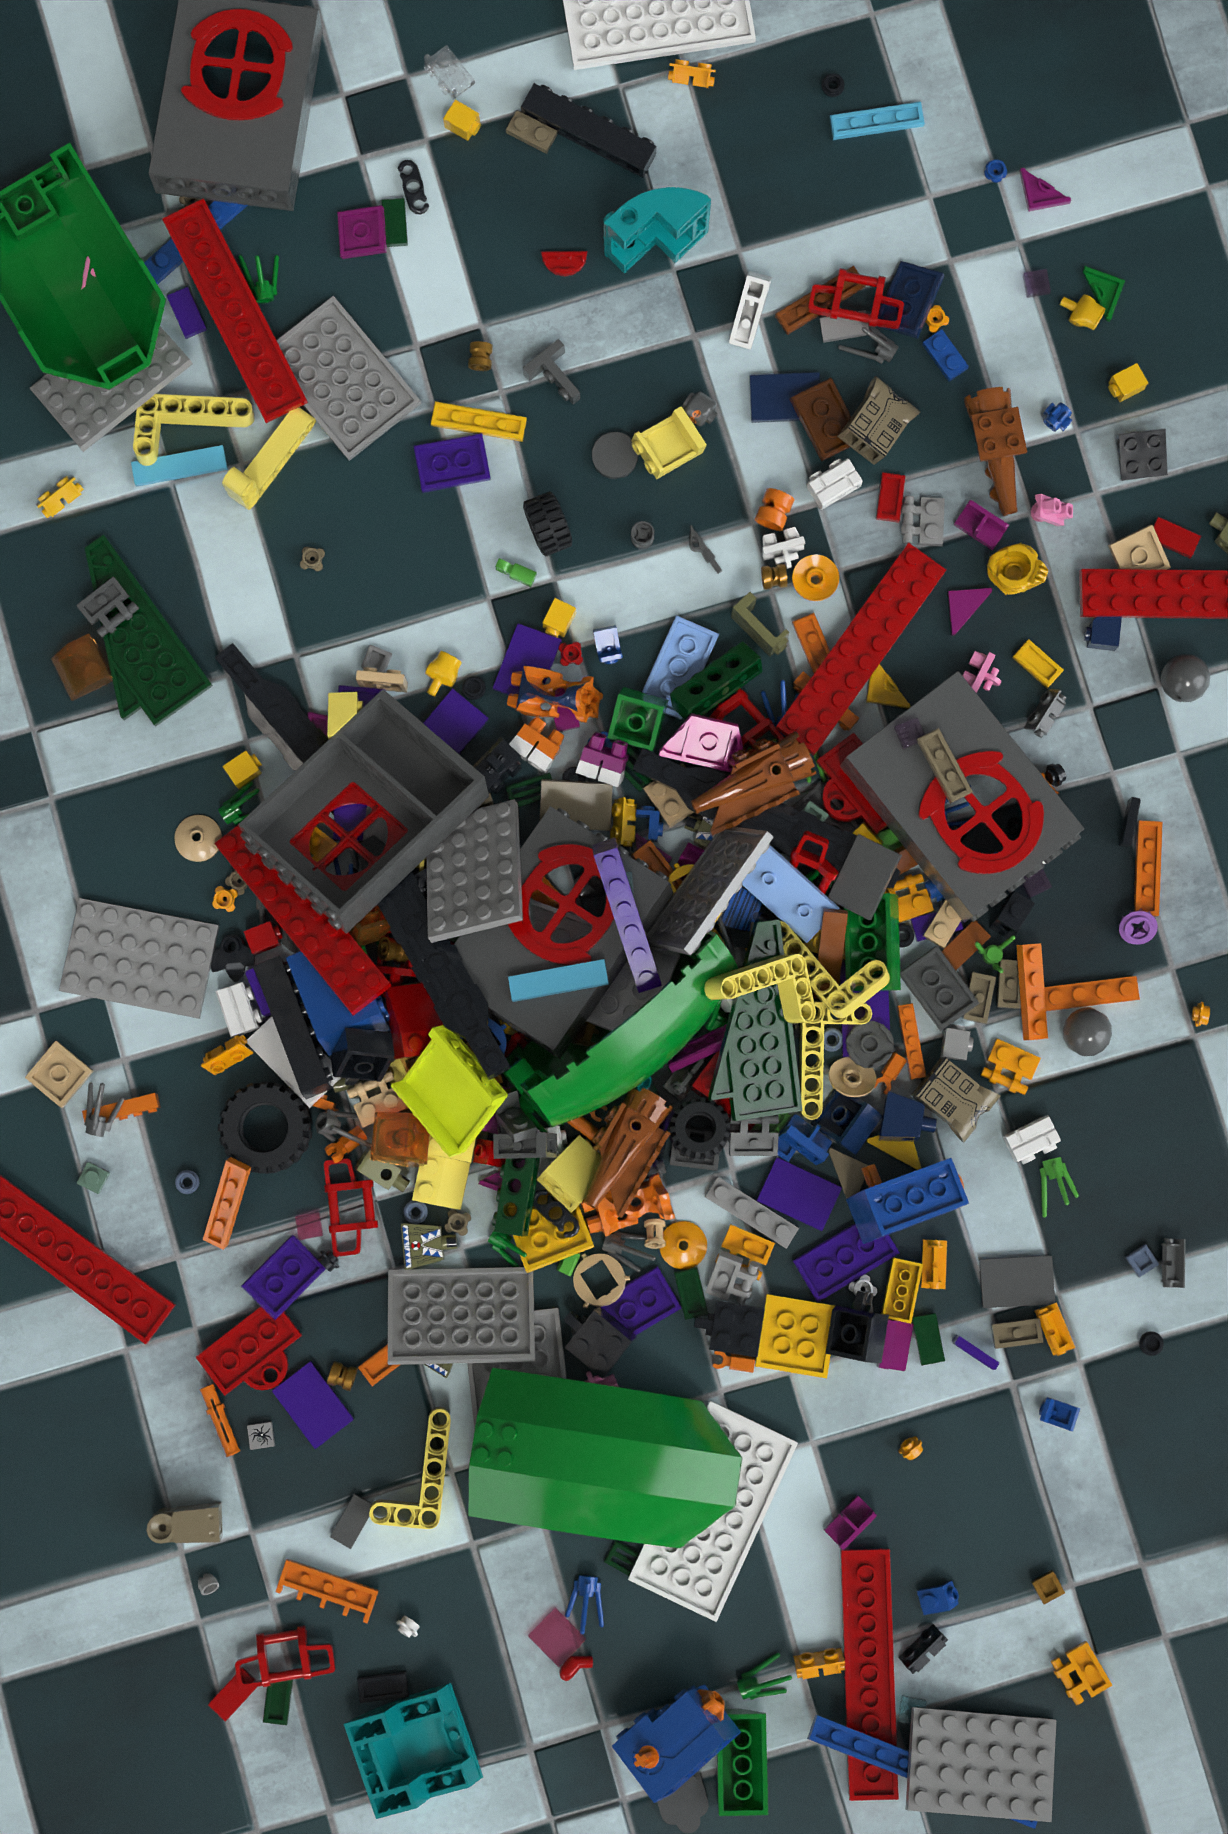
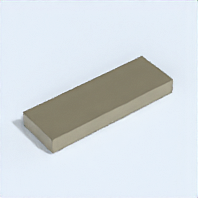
M939 728L916 740L950 804L973 792Z

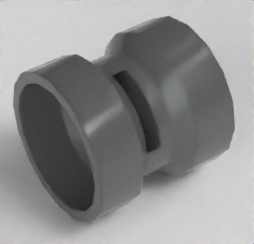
M640 521L632 527L631 541L636 548L647 549L653 544L654 528L650 523Z

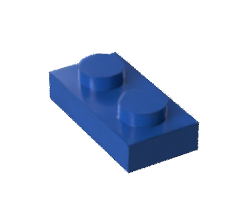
M942 329L922 343L948 382L968 369L969 366Z

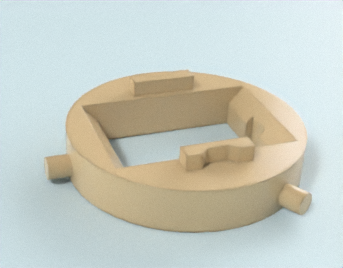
M585 1253L582 1254L583 1260L578 1264L574 1272L573 1283L577 1294L585 1302L583 1307L588 1308L589 1305L603 1307L617 1301L625 1289L626 1281L630 1280V1275L625 1276L620 1263L609 1255L593 1254L587 1257ZM603 1260L619 1286L612 1289L608 1295H603L596 1300L580 1274Z

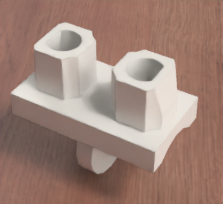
M796 527L783 531L784 542L777 543L775 533L763 536L762 557L764 561L774 558L776 565L784 563L786 569L792 567L791 561L799 559L797 551L804 550L805 544L804 537H800Z

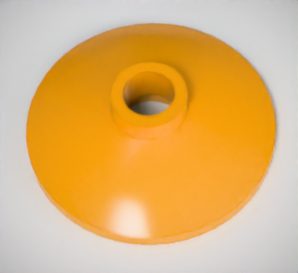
M809 555L801 559L795 566L792 575L793 586L801 597L809 601L825 600L838 587V569L825 556ZM816 576L820 581L814 584L811 582V578Z
M679 1221L671 1224L664 1230L663 1239L666 1241V1246L660 1248V1253L670 1266L677 1269H690L697 1266L703 1260L707 1251V1239L704 1232L697 1225L687 1221ZM681 1241H686L688 1243V1248L686 1250H681L679 1248V1243Z

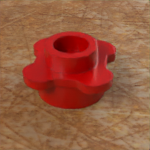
M579 642L569 645L562 643L559 645L558 650L561 652L560 664L562 666H568L573 663L580 665L583 658L581 657V644Z

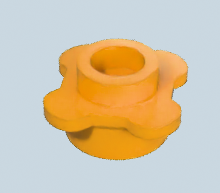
M934 305L930 309L925 322L929 326V331L936 333L938 328L949 323V317L945 316L944 311L939 305Z
M218 886L215 889L214 901L212 902L215 909H226L227 912L234 911V902L238 892L235 889L227 890L223 886Z
M1200 1002L1197 1004V1007H1193L1192 1021H1195L1196 1027L1198 1025L1201 1026V1024L1207 1025L1210 1007L1205 1006L1204 1002Z
M917 1436L908 1438L901 1444L898 1452L903 1454L904 1458L913 1460L922 1453L921 1440L918 1441Z

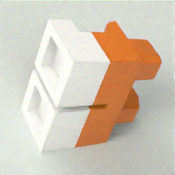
M536 716L528 725H523L509 745L521 755L523 760H528L530 765L546 774L561 751L560 746L564 735L555 729L548 738L541 735L540 733L545 728L546 723Z

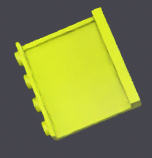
M441 1025L431 1029L428 1035L432 1040L401 1081L392 1083L391 1087L450 1158L464 1153L507 1098L508 1094L495 1078L488 1079L476 1056L457 1034Z

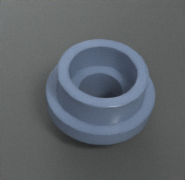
M836 1028L825 1029L824 1049L829 1052L840 1049L843 1045L842 1033ZM828 1036H834L836 1042L829 1044L827 1042Z
M191 1170L180 1172L175 1179L176 1188L183 1194L195 1192L200 1184L198 1175ZM187 1177L192 1180V1184L189 1187L184 1185V1179Z
M412 1200L404 1208V1217L412 1224L422 1223L428 1215L427 1206L423 1202ZM414 1207L420 1209V1215L417 1217L411 1213Z

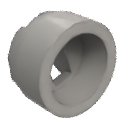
M210 1573L203 1574V1578L200 1577L198 1579V1588L202 1595H209L219 1587L217 1579Z

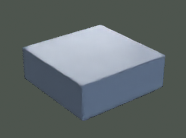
M1146 1244L1125 1256L1139 1278L1159 1265Z

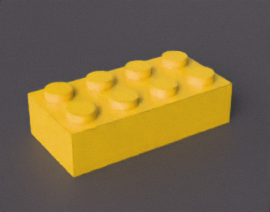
M892 1258L881 1310L882 1314L889 1315L888 1319L911 1324L923 1264Z

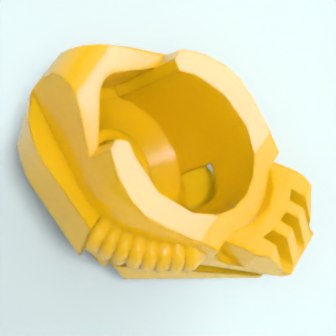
M1022 543L998 550L990 556L987 563L990 580L1005 595L1025 592L1044 583L1049 571L1045 564L1038 560L1037 552L1031 546Z

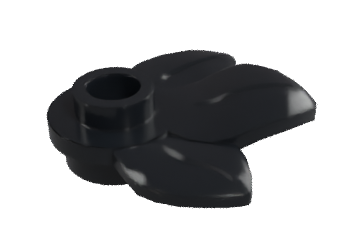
M233 934L228 935L222 940L221 948L213 953L211 971L219 972L225 969L229 977L234 982H238L245 973V966L255 965V956L249 947L244 946L241 937ZM233 942L236 944V948L234 951L231 950V944Z

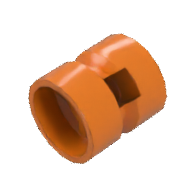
M767 488L762 499L764 506L759 507L755 521L771 530L782 531L787 520L785 514L790 513L795 499L778 489Z

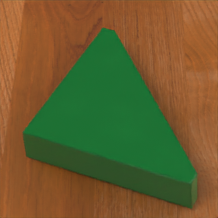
M1084 266L1082 272L1097 303L1105 308L1103 315L1106 321L1110 322L1125 280Z

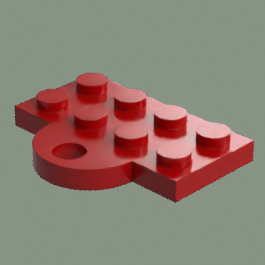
M853 732L816 761L830 779L824 787L822 803L826 812L838 821L849 822L861 817L876 835L887 825L840 767L844 759L863 744ZM833 799H839L843 802V808L841 810H834L831 808L830 802Z
M259 1307L196 1356V1359L224 1396L243 1381L254 1389L269 1390L279 1385L286 1377L288 1358L284 1350L299 1339L302 1334L285 1311L274 1320L262 1307ZM268 1368H273L277 1371L278 1377L276 1381L269 1382L265 1379L264 1374Z

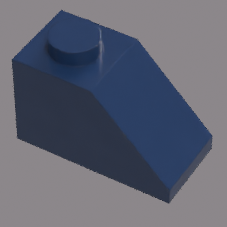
M1096 617L1089 627H1085L1084 641H1087V648L1115 651L1119 647L1122 617Z

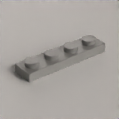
M719 1177L716 1178L705 1196L786 1249L799 1230L792 1223Z

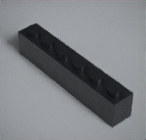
M534 83L521 105L522 113L557 130L558 135L644 178L656 156L657 146L649 138H640L634 135L631 129L615 125L608 117H599L590 108L574 104L569 97L553 93L546 85L539 86Z
M279 955L254 965V970L301 1094L307 1100L333 1089L330 1083L331 1080H334L330 1068L328 1066L324 1067L322 1059H325L324 1052L320 1045L316 1046L314 1041L316 1034L312 1024L308 1025L306 1020L308 1014L304 1003L300 1004L298 999L300 993L296 983H292L290 978L292 973L288 962H284Z

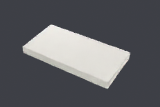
M272 1017L247 1039V1044L309 1108L326 1093L323 1092L307 1100L303 1097ZM325 1055V1059H322L324 1067L328 1066L332 1073L331 1060ZM333 1076L334 1080L330 1081L331 1085L333 1086L341 1077Z

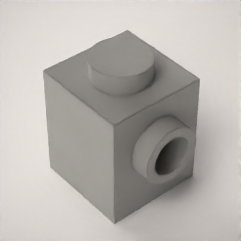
M951 1025L950 1028L944 1029L940 1058L946 1057L947 1059L960 1061L967 1060L968 1051L971 1052L974 1039L970 1037L971 1031H965V1026Z

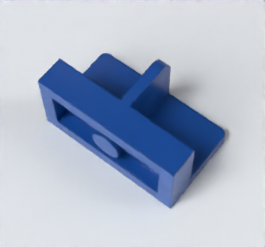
M797 1114L791 1117L779 1135L781 1139L815 1165L826 1160L829 1155L827 1150L832 1144L831 1140L819 1132L820 1125L811 1126Z

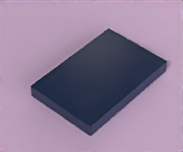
M900 261L886 294V297L904 302L900 327L898 329L879 328L918 339L945 277L944 274ZM882 303L877 319L896 321L898 308Z
M820 372L750 375L751 423L800 421L789 399L819 384Z

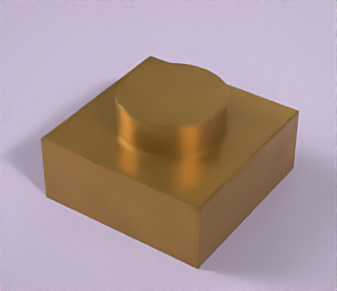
M1053 1570L1031 1581L1044 1605L1065 1594Z

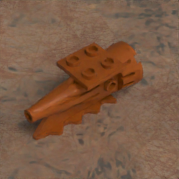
M1003 387L987 388L977 391V396L972 399L971 395L966 396L964 403L973 424L980 462H987L988 467L985 470V475L992 479L994 483L989 497L998 503L999 510L1004 517L1018 512L1013 456L1026 454L1027 448L1019 408L1012 407L1010 388H1007L1006 391L1003 390Z
M796 731L790 733L778 743L772 740L767 741L765 738L753 744L754 748L748 751L741 749L731 755L732 758L727 760L728 764L732 766L730 775L691 801L696 814L718 806L710 829L712 836L735 827L742 821L755 817L769 808L778 806L791 797L800 795L793 782L816 774V771L811 769L815 766L804 742L799 744L796 738L800 737Z
M634 1088L627 1092L623 1103L617 1107L613 1106L604 1119L607 1122L606 1126L598 1129L592 1140L595 1143L592 1149L600 1151L601 1160L584 1203L596 1209L606 1194L611 1191L616 1214L620 1218L623 1217L652 1164L658 1157L665 1141L671 1134L659 1128L673 1109L671 1105L668 1107L664 1106L666 1101L645 1088H642L641 1091Z

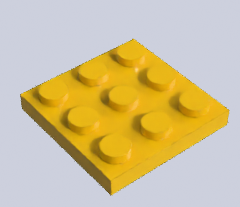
M548 1191L547 1195H540L538 1203L541 1205L545 1204L547 1196L552 1194ZM511 1203L508 1207V1212L511 1216L517 1213V1206L514 1203ZM534 1206L532 1207L528 1236L513 1235L516 1246L527 1254L526 1257L520 1255L527 1273L595 1247L579 1206L572 1214L579 1221L580 1229L571 1238L565 1237L564 1232L572 1231L574 1228L573 1223H565L564 1231L560 1232ZM554 1207L549 1211L551 1219H559L562 1216V1209L559 1207Z
M766 1294L761 1338L755 1366L827 1379L831 1355L825 1353L831 1314L835 1305Z

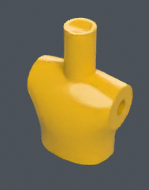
M1083 294L1078 303L1066 297H1063L1060 303L1061 306L1072 311L1069 322L1077 327L1084 326L1095 330L1105 312L1104 307L1086 294Z
M440 651L438 656L430 662L425 672L427 676L433 679L427 693L435 697L441 684L453 687L462 662L456 657Z

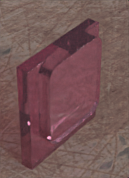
M556 1607L528 1635L558 1667L586 1640Z

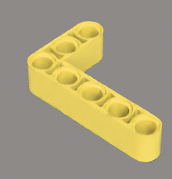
M155 394L136 411L133 450L136 458L144 466H150L157 461L161 424L244 428L252 425L255 416L250 401L244 398ZM149 406H154L150 411L145 410ZM173 407H177V408H178V409H177L176 411H174V412H169V409H171V408H173ZM197 408L201 409V410H200L199 412H197V413H192V411H193L194 409H197ZM217 410H225L221 414H215ZM241 411H248L245 415H238ZM146 428H152L149 432H143ZM144 449H150L148 453L141 454Z
M300 407L289 411L243 473L235 467H232L227 472L222 485L229 497L250 510L311 431L316 422L315 418Z
M780 921L781 932H787L785 937L782 938L784 955H790L793 950L801 949L799 954L805 958L807 967L815 966V970L808 973L811 989L835 1017H847L889 983L890 975L885 964L879 960H873L839 986L785 922ZM875 971H883L880 977H872ZM822 984H830V987L827 990H819ZM856 986H864L861 992H853ZM845 1001L841 1008H834L836 1002Z
M800 954L779 955L712 977L705 983V994L711 1000L733 999L777 984L783 1015L788 1023H810L816 1015L806 961Z
M814 1001L818 1009L817 1016L810 1023H800L799 1085L803 1111L799 1112L805 1118L810 1120L817 1119L823 1110L824 1024H866L872 1017V1010L865 1003L861 1005L865 1009V1016L863 1018L856 1019L854 1012H852L845 1018L833 1019L830 1011L822 1001ZM845 1001L836 1002L834 1007L839 1006L841 1008ZM816 1030L817 1039L811 1043L807 1042V1032ZM809 1054L817 1056V1062L813 1066L806 1065L805 1060ZM809 1078L816 1079L817 1084L813 1090L805 1088V1082ZM808 1102H815L816 1110L812 1114L805 1112L804 1108Z
M436 1407L432 1409L428 1417L419 1503L376 1500L372 1503L369 1510L370 1519L375 1524L419 1529H433L438 1525L451 1422L450 1414L445 1408ZM438 1412L444 1413L447 1417L446 1422L442 1425H437L432 1420L433 1416ZM432 1438H442L444 1441L442 1448L433 1449L430 1446ZM433 1461L441 1465V1470L436 1474H432L427 1470L428 1464ZM429 1486H434L439 1492L436 1497L428 1498L424 1493L425 1489ZM377 1506H383L387 1509V1514L383 1518H378L373 1513L374 1509ZM407 1508L411 1511L412 1515L408 1520H401L397 1515L399 1510ZM433 1511L436 1515L435 1520L431 1523L423 1521L422 1514L424 1512Z

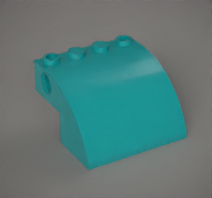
M679 187L658 188L639 194L627 201L616 212L611 211L603 219L604 255L624 274L655 245L676 263L708 233L711 198L701 192ZM631 243L634 244L633 247L627 248Z
M451 1683L395 1700L344 1723L376 1819L416 1809L432 1797L469 1788L483 1778Z

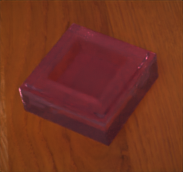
M320 1212L295 1216L299 1240L324 1236Z

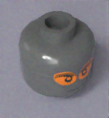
M701 391L695 394L691 393L682 405L692 423L698 427L705 425L706 422L711 424L718 414L714 411L716 402Z

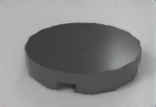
M609 432L602 435L595 442L592 449V461L595 469L602 476L609 479L628 476L635 469L638 462V455L632 448V439L620 432Z
M875 1021L857 1024L849 1032L846 1039V1050L850 1059L856 1065L863 1068H876L885 1064L891 1058L894 1049V1039L890 1030L883 1024Z

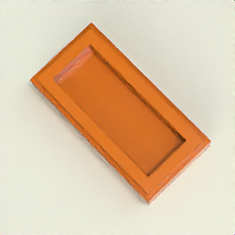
M387 1344L358 1368L371 1386H374L400 1365H388Z

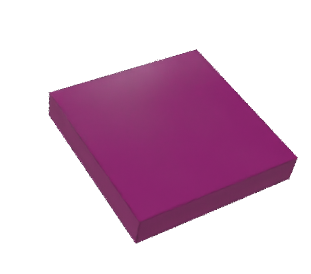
M382 205L337 212L340 257L342 259L387 253L385 216Z

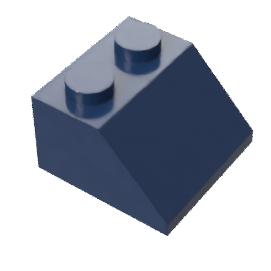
M834 1089L823 1105L820 1117L814 1119L810 1124L812 1126L820 1125L819 1131L856 1155L883 1115L862 1099L845 1096Z

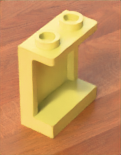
M682 406L675 409L670 417L640 433L638 431L634 433L632 438L633 450L637 455H641L645 461L646 470L653 474L656 480L702 454L707 445Z
M580 1135L536 1179L571 1213L586 1198L601 1160V1155L592 1149L591 1143Z

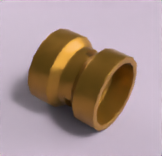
M482 341L471 342L469 351L472 355L468 362V368L476 371L491 370L492 361L489 355L492 354L493 345Z
M778 564L772 568L770 566H761L764 590L771 589L773 586L780 588L788 586L785 564Z
M383 937L380 940L377 949L380 960L390 961L393 959L397 963H405L408 960L401 945L397 944L393 938Z
M334 1361L327 1384L332 1386L340 1385L344 1390L351 1391L358 1368L352 1366L345 1367L342 1363Z

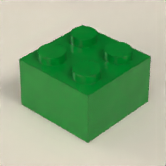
M623 687L617 697L607 738L622 740L629 745L653 751L658 744L669 700Z

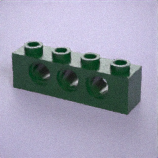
M742 641L737 646L730 648L719 659L713 660L705 669L695 673L687 682L677 686L670 693L672 708L685 720L691 714L704 715L763 672L761 657Z
M517 1158L506 1159L505 1164H502L500 1177L503 1180L502 1186L498 1188L496 1201L499 1204L497 1212L493 1215L492 1225L495 1226L494 1232L528 1236L540 1158H525V1164L522 1168L516 1165ZM515 1179L521 1182V1189L518 1192L512 1189V1183ZM511 1203L517 1206V1213L514 1216H511L508 1212V1207Z

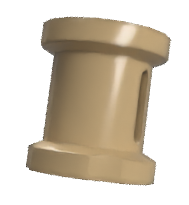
M648 1219L644 1221L647 1240L644 1241L645 1247L658 1249L666 1246V1241L663 1239V1228L666 1225L664 1220Z

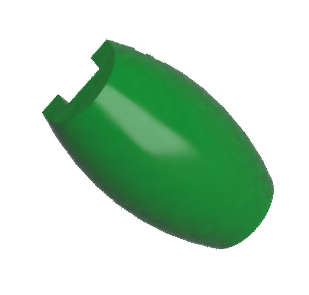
M710 931L706 933L701 940L698 950L691 955L679 953L680 958L671 981L618 1027L609 1031L596 1026L595 1028L599 1030V1035H592L591 1042L595 1043L593 1046L587 1047L571 1043L561 1059H558L533 1041H530L523 1049L517 1046L506 1059L511 1069L503 1072V1074L550 1127H555L580 1118L613 1102L661 1069L692 1039L722 1000H711L706 996L704 989L706 981L712 977L738 969L737 963L730 951L715 932Z

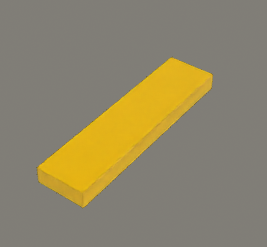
M435 401L431 426L474 434L482 433V435L523 442L527 417Z

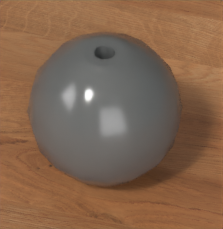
M1179 654L1171 658L1161 672V684L1164 692L1177 702H1192L1202 697L1209 687L1210 672L1206 663L1199 657L1192 654Z
M1091 1007L1080 1008L1072 1012L1065 1020L1063 1026V1039L1067 1047L1084 1057L1095 1056L1102 1052L1109 1045L1112 1037V1026L1108 1017Z

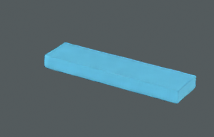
M921 101L834 114L829 117L833 140L924 127L925 124Z
M223 445L157 457V461L150 466H144L138 461L131 462L136 487L228 470Z
M604 959L508 977L513 1002L609 985Z

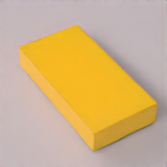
M1029 639L1012 657L1047 689L1064 671Z

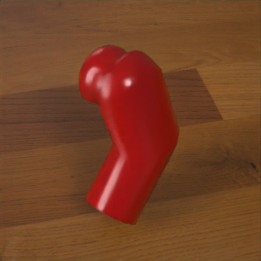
M570 1656L559 1670L560 1678L564 1681H569L580 1668H592L593 1657Z

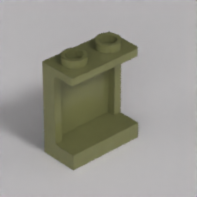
M749 592L733 607L731 618L769 657L774 653L779 655L787 647L790 632L785 629L778 637H774L751 613L757 598Z

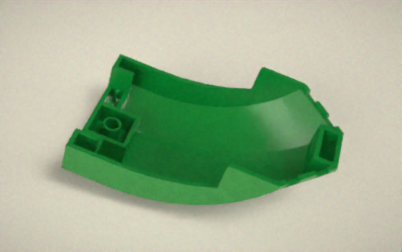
M68 143L49 154L52 161L0 191V301L43 373L110 390L151 366L166 298L116 220L72 145ZM88 256L90 258V267L86 285L81 289L86 257ZM92 268L94 269L96 277L92 276L90 273Z
M492 1368L475 1425L469 1462L468 1516L599 1538L682 1548L691 1539L702 1533L736 1506L742 1456L734 1448L728 1436L718 1422L715 1421L703 1401Z

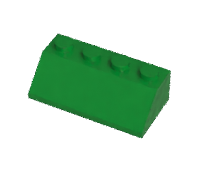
M884 893L871 920L848 910L845 933L846 980L869 962L879 960L885 964L890 975L889 983L880 991L901 990L898 895ZM875 971L872 977H880L883 971ZM856 986L853 991H862L864 986Z
M724 1709L741 1733L717 1754L719 1816L768 1815L766 1713L746 1709Z

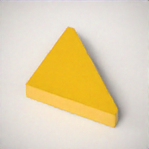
M879 664L869 679L866 702L909 709L910 703L907 702L891 677Z
M879 1136L866 1140L867 1143L914 1169H922L914 1142L879 1141Z

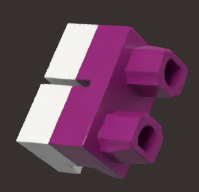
M595 732L583 748L575 773L592 779L598 777V781L618 787L623 781L625 766L629 758V754H626L628 743L622 740H615L611 749L604 746L607 736Z

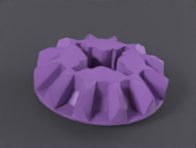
M1141 909L1135 912L1130 910L1128 915L1122 916V921L1119 924L1121 937L1126 942L1136 945L1150 941L1158 929L1156 918H1154L1150 911L1145 912ZM1140 922H1142L1143 928H1136L1134 930L1133 924H1139Z

